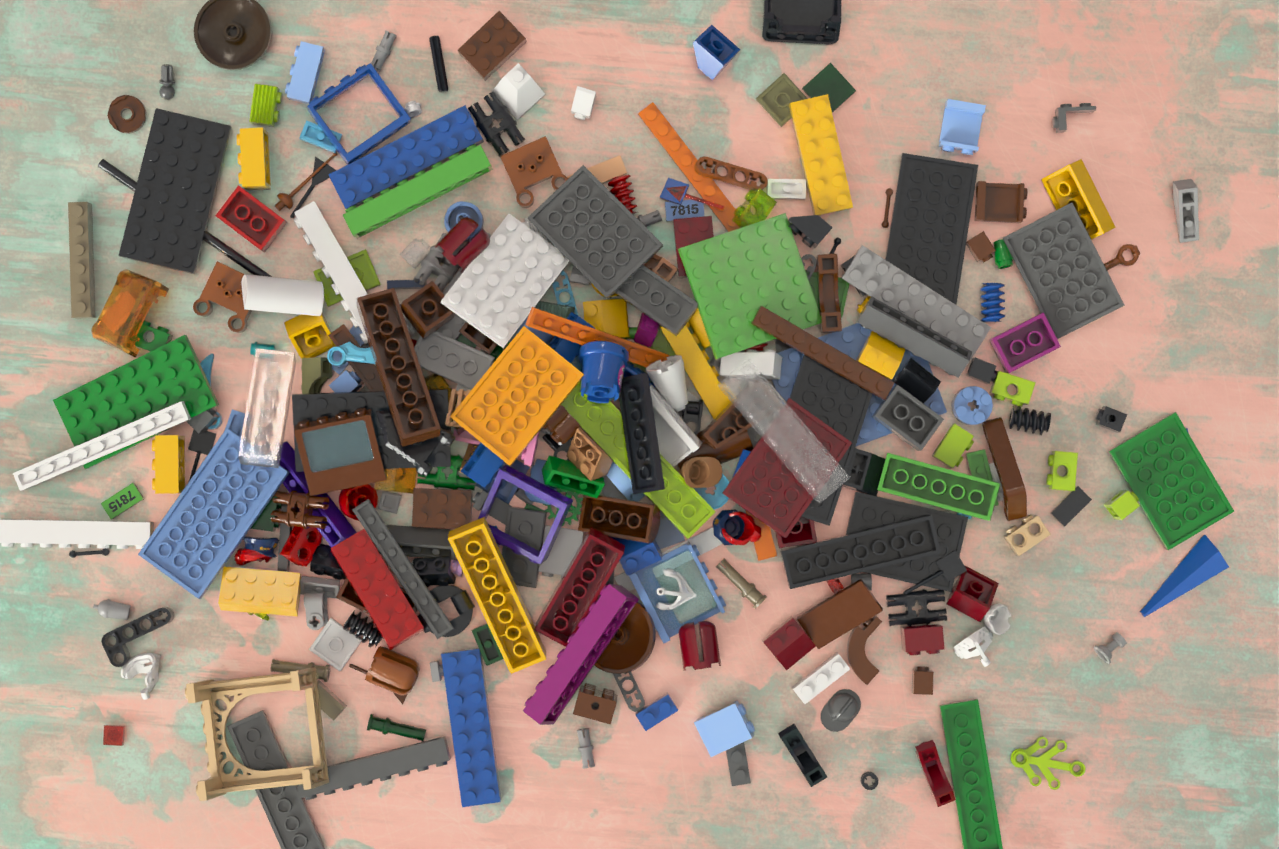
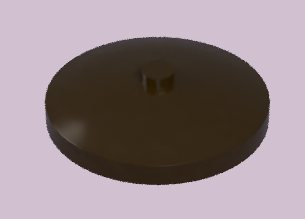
M209 0L200 9L195 19L194 39L200 53L211 64L225 70H241L258 62L267 51L271 41V24L267 13L255 0Z

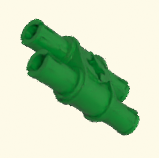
M460 454L457 456L451 455L450 469L453 470V473L449 474V477H446V474L443 473V469H447V467H437L438 472L436 474L430 473L427 477L418 474L419 477H425L426 479L417 478V484L434 485L437 489L438 487L453 490L461 488L475 491V485H469L468 483L476 484V482L470 478L459 477L458 471H460L463 461Z

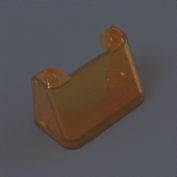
M128 269L121 271L97 322L92 327V337L136 358L140 349L136 348L135 342L140 340L137 334L152 303H158L159 300L156 298L159 296L166 297L169 288L151 278Z

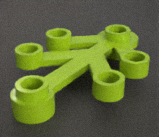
M1040 736L1030 747L1025 750L1022 748L1015 749L1010 756L1011 763L1015 767L1023 768L1029 777L1030 784L1033 786H1039L1042 780L1039 775L1034 773L1029 764L1038 766L1047 779L1048 786L1053 790H1057L1060 787V781L1053 776L1048 767L1070 771L1076 777H1080L1085 773V765L1080 761L1067 763L1050 760L1059 752H1064L1067 749V743L1063 740H1057L1055 746L1039 757L1031 756L1040 748L1048 746V740ZM1041 739L1045 740L1043 746L1039 745V740ZM1060 742L1064 743L1063 749H1058ZM1019 754L1023 755L1022 761H1017L1016 759ZM1075 765H1079L1080 767L1079 771L1077 772L1073 770V767ZM1034 777H1038L1039 779L1038 783L1036 784L1032 782V779ZM1053 780L1057 781L1056 787L1051 786Z

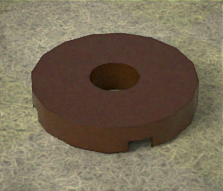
M122 95L111 102L107 116L109 123L114 129L121 133L130 134L137 132L143 127L147 112L144 104L138 98ZM126 109L132 111V116L129 119L122 117V113Z

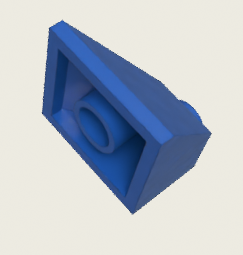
M713 25L708 27L693 42L698 68L712 80L722 72L740 51V48Z

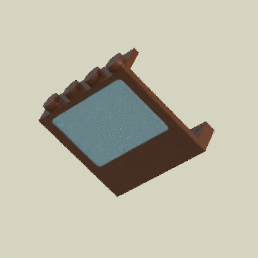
M360 408L355 410V413L347 414V412H341L336 414V417L328 418V416H322L317 418V421L309 422V420H303L298 422V425H295L294 434L310 496L387 480V470L383 466L371 418V409Z

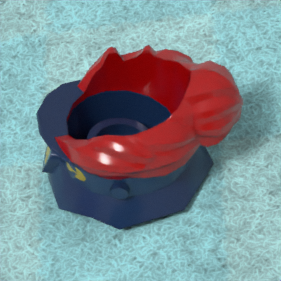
M736 509L722 510L713 521L714 536L724 545H745L749 541H758L762 536L761 527L755 524L754 518Z
M244 537L245 548L237 550L234 561L239 566L253 561L262 562L265 560L268 563L272 557H277L274 549L277 547L279 539Z

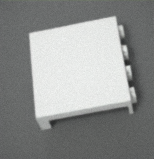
M650 385L659 452L674 467L690 453L695 452L702 442L654 386Z

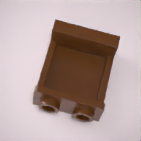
M978 181L976 183L974 221L1023 222L1027 215L1024 200L1027 199L1028 190L1024 188L1025 184Z

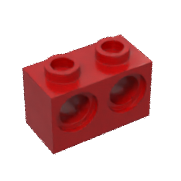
M294 526L280 555L298 566L307 567L312 561L316 548L322 541L321 533L315 527L303 529V527Z

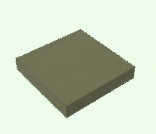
M785 73L756 98L780 127L792 118L789 104L808 99Z

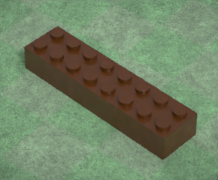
M391 288L358 297L357 309L402 447L439 437L441 428L395 289Z

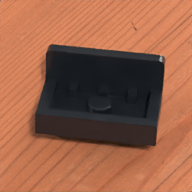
M320 544L316 548L310 562V571L317 575L332 576L338 580L346 579V575L331 552V546Z
M449 556L413 559V567L427 587L431 585L447 586L448 584H455L456 577L450 569L451 558Z

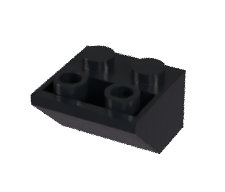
M819 215L790 217L788 220L790 224L788 227L791 228L792 233L795 236L799 234L803 238L802 242L809 248L812 246L816 248L833 228Z
M855 448L842 487L877 496V489L886 459Z

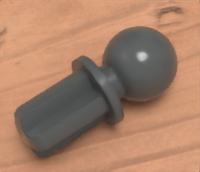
M170 64L161 66V80H159V83L163 84L159 90L160 96L166 100L173 98L175 90L171 86V84L175 83V80H173V66Z

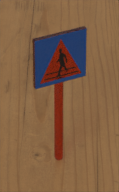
M671 178L667 179L660 195L661 199L679 205L682 204L684 197L722 210L724 209L722 205L686 194L689 184Z

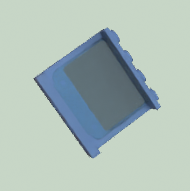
M690 542L662 555V560L629 575L643 605L652 617L655 628L663 643L670 641V637L678 634L680 627L686 623L694 622V625H696L699 621H703L719 612L725 613L723 607L726 604L722 596L717 597L714 590L718 588L713 578L708 579L706 573L709 571L704 562L700 563L697 557L700 553L696 545L691 546ZM663 569H673L685 577L690 588L697 596L672 610H660L656 607L658 602L672 604L678 596L658 595V588L664 587L669 591L680 592L676 578L665 576L663 573Z

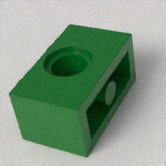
M140 319L139 322L133 321L126 343L151 352L171 342L173 335L168 333L169 329L161 326L155 329L150 327V322ZM148 332L154 333V340L152 342L146 340Z

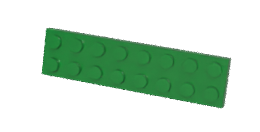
M978 699L939 705L963 849H1003Z

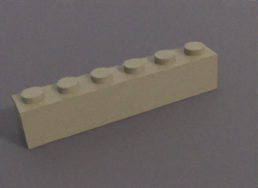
M68 202L71 318L91 319L95 318L92 204L89 202Z

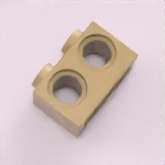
M1030 514L1022 519L1023 524L1018 527L1014 525L1006 530L1007 534L1003 537L1016 556L1022 555L1051 535L1038 515L1032 516ZM1032 523L1038 525V532L1032 534L1029 530ZM1016 534H1020L1023 538L1022 543L1016 545L1013 541Z

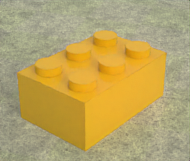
M263 127L241 128L240 134H237V145H240L241 153H238V164L241 165L242 171L238 174L239 184H242V187L248 191L270 190L268 132Z
M156 435L155 440H152V451H155V459H152V470H155V478L152 479V489L155 490V494L181 493L185 488V436Z

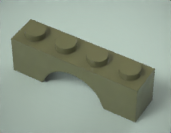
M324 357L302 358V394L320 393L323 384L332 377V364Z

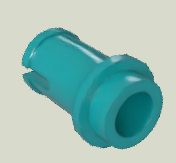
M251 343L250 355H254V357H257V355L274 357L275 344Z

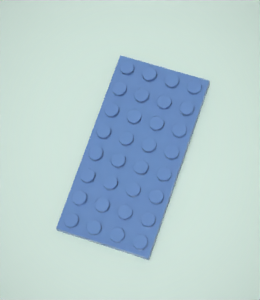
M226 428L138 555L192 595L201 599L290 472L229 428Z

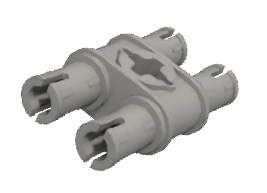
M443 233L441 235L438 242L446 235V233ZM462 243L452 255L455 256L464 244ZM433 245L426 258L421 261L422 267L414 277V281L418 283L420 280L419 284L424 285L430 274L434 273L438 276L434 283L442 292L461 267L458 264L456 266L452 265L441 254L444 250L440 246L435 248V245Z

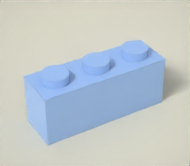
M303 41L300 42V46H296L294 54L297 57L296 62L292 64L290 69V75H292L291 82L287 83L285 94H287L289 100L309 104L313 100L325 54L323 46Z

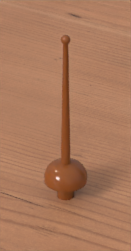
M333 153L326 162L289 195L279 193L277 197L280 201L275 205L276 209L281 211L286 206L290 210L293 207L292 197L334 156H337V153Z

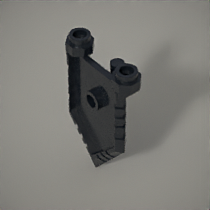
M389 410L376 411L379 424H381L382 434H384L385 446L395 450L397 454H401L404 459L407 458V461L412 462L416 466L417 473L421 476L427 477L432 471L433 467L430 466L431 463L427 459L438 444L450 447L456 438L451 431L441 428L439 437L402 447L391 412Z

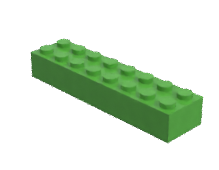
M471 145L466 148L467 152L461 155L456 153L450 156L449 161L443 164L442 162L431 166L432 170L428 172L420 171L414 175V179L410 181L405 179L397 183L398 187L392 190L387 188L381 191V196L375 199L369 197L363 201V205L359 207L354 205L346 209L343 217L352 235L358 239L492 171L493 168L481 145Z

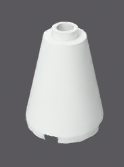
M680 355L669 356L666 361L661 362L660 359L650 364L646 368V372L661 396L675 411L685 409V405L688 404L682 357Z

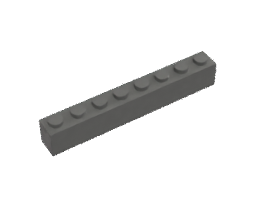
M443 736L327 766L329 783L304 790L303 784L297 785L299 797H305L306 800L317 798L316 794L324 792V795L336 793L335 789L342 788L345 791L353 789L355 784L361 783L362 786L372 784V780L380 778V781L391 779V775L398 774L400 777L410 774V770L417 769L420 772L429 769L428 766L436 764V767L447 765V761L451 757L446 737Z

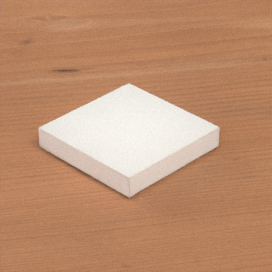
M330 618L309 650L338 671H341L362 639L355 638L356 635L354 633L350 634V630H344L340 623Z

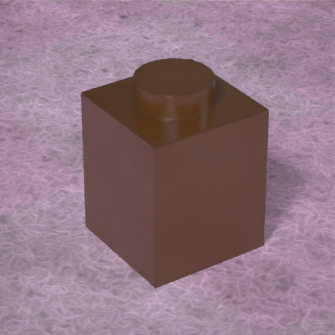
M984 231L966 242L967 247L977 262L980 260L983 263L993 257L991 253L996 251Z
M917 666V670H912L913 694L933 695L934 672L929 670V667Z

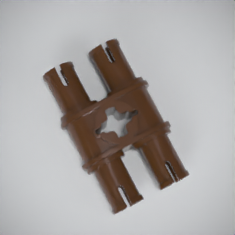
M294 490L289 493L276 491L274 496L280 498H273V502L288 505L287 512L272 511L271 515L278 516L271 517L272 522L285 523L288 527H303V529L310 527L326 528L327 524L320 522H327V518L325 516H313L312 513L313 508L328 509L329 504H322V502H329L328 497L310 496L309 492L298 493Z

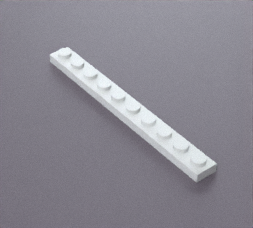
M181 401L13 473L20 491L188 421L191 417L184 401Z

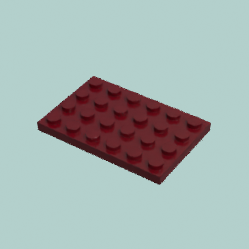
M788 398L722 494L786 538L852 442Z

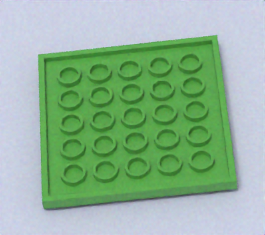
M786 213L678 249L695 301L698 303V310L715 359L777 339L751 324L760 306L801 329L821 323V316L792 230L788 227L790 224Z

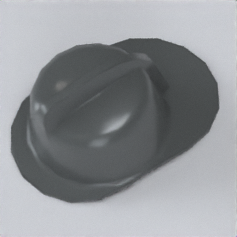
M850 689L837 691L821 711V722L824 727L833 732L844 730L860 711L861 701L859 696Z

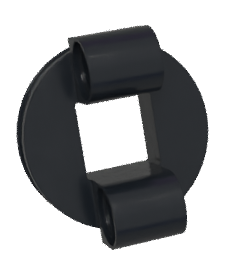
M453 585L438 586L430 590L437 603L451 597L450 599L460 615L450 621L454 629L442 637H452L465 630L471 621L473 608L475 607L467 590L463 591ZM420 613L417 617L424 627V632L430 631L433 633Z

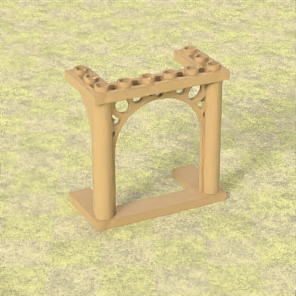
M316 667L288 673L220 681L210 679L186 684L185 697L188 699V703L202 701L201 714L204 715L203 732L206 735L207 741L205 743V751L209 758L207 769L211 778L197 782L196 794L199 797V801L213 799L225 795L227 792L303 784L304 790L329 783ZM305 689L314 765L260 771L241 764L231 753L225 732L228 716L234 706L245 697L253 694L285 690L300 691ZM226 695H229V697L234 695V701L231 702ZM218 699L226 703L227 709L225 711L218 709L216 704ZM218 714L222 716L221 722L218 721ZM222 752L226 753V759L224 760ZM231 761L234 764V768L231 773L226 774L224 772V765ZM238 769L243 771V774L238 773V776H235Z

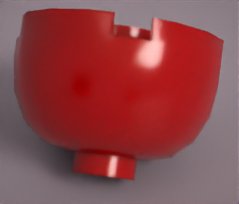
M369 484L342 489L338 502L341 511L347 517L359 521L352 509L367 499L376 508L378 496L376 490Z

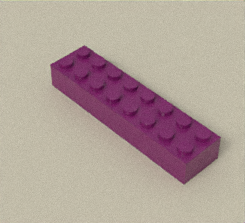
M609 584L601 590L600 598L589 608L590 613L580 621L577 632L569 637L568 645L557 655L558 660L548 668L545 679L537 684L536 692L525 702L526 707L523 712L538 724L553 725L638 602L639 598L623 586Z

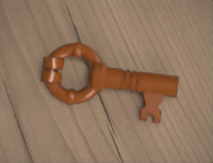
M1132 244L1123 245L1119 249L1116 258L1104 263V266L1108 271L1119 264L1125 266L1134 265L1141 253L1137 246ZM1130 249L1134 258L1130 261H1125L1122 256L1124 250Z

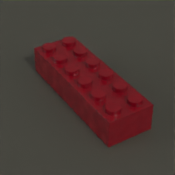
M591 527L539 616L534 630L566 647L569 637L577 632L580 621L587 617L590 612V606L597 600L601 590L624 554L625 545Z

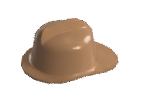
M713 457L691 458L684 462L682 468L678 470L686 484L692 488L715 486L720 481L723 472L720 462Z

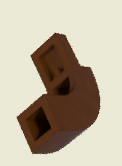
M877 616L865 621L863 629L859 626L855 627L847 643L849 664L853 672L866 685L879 672L865 654V644L868 637L882 623Z

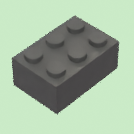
M895 385L891 389L886 400H883L872 418L917 451H921L944 420L899 385Z

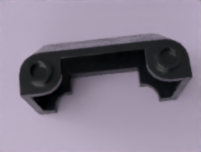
M764 0L762 37L764 40L809 44H834L839 40L841 0Z

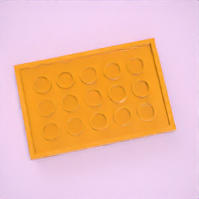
M523 326L450 417L511 466L581 381L584 374Z

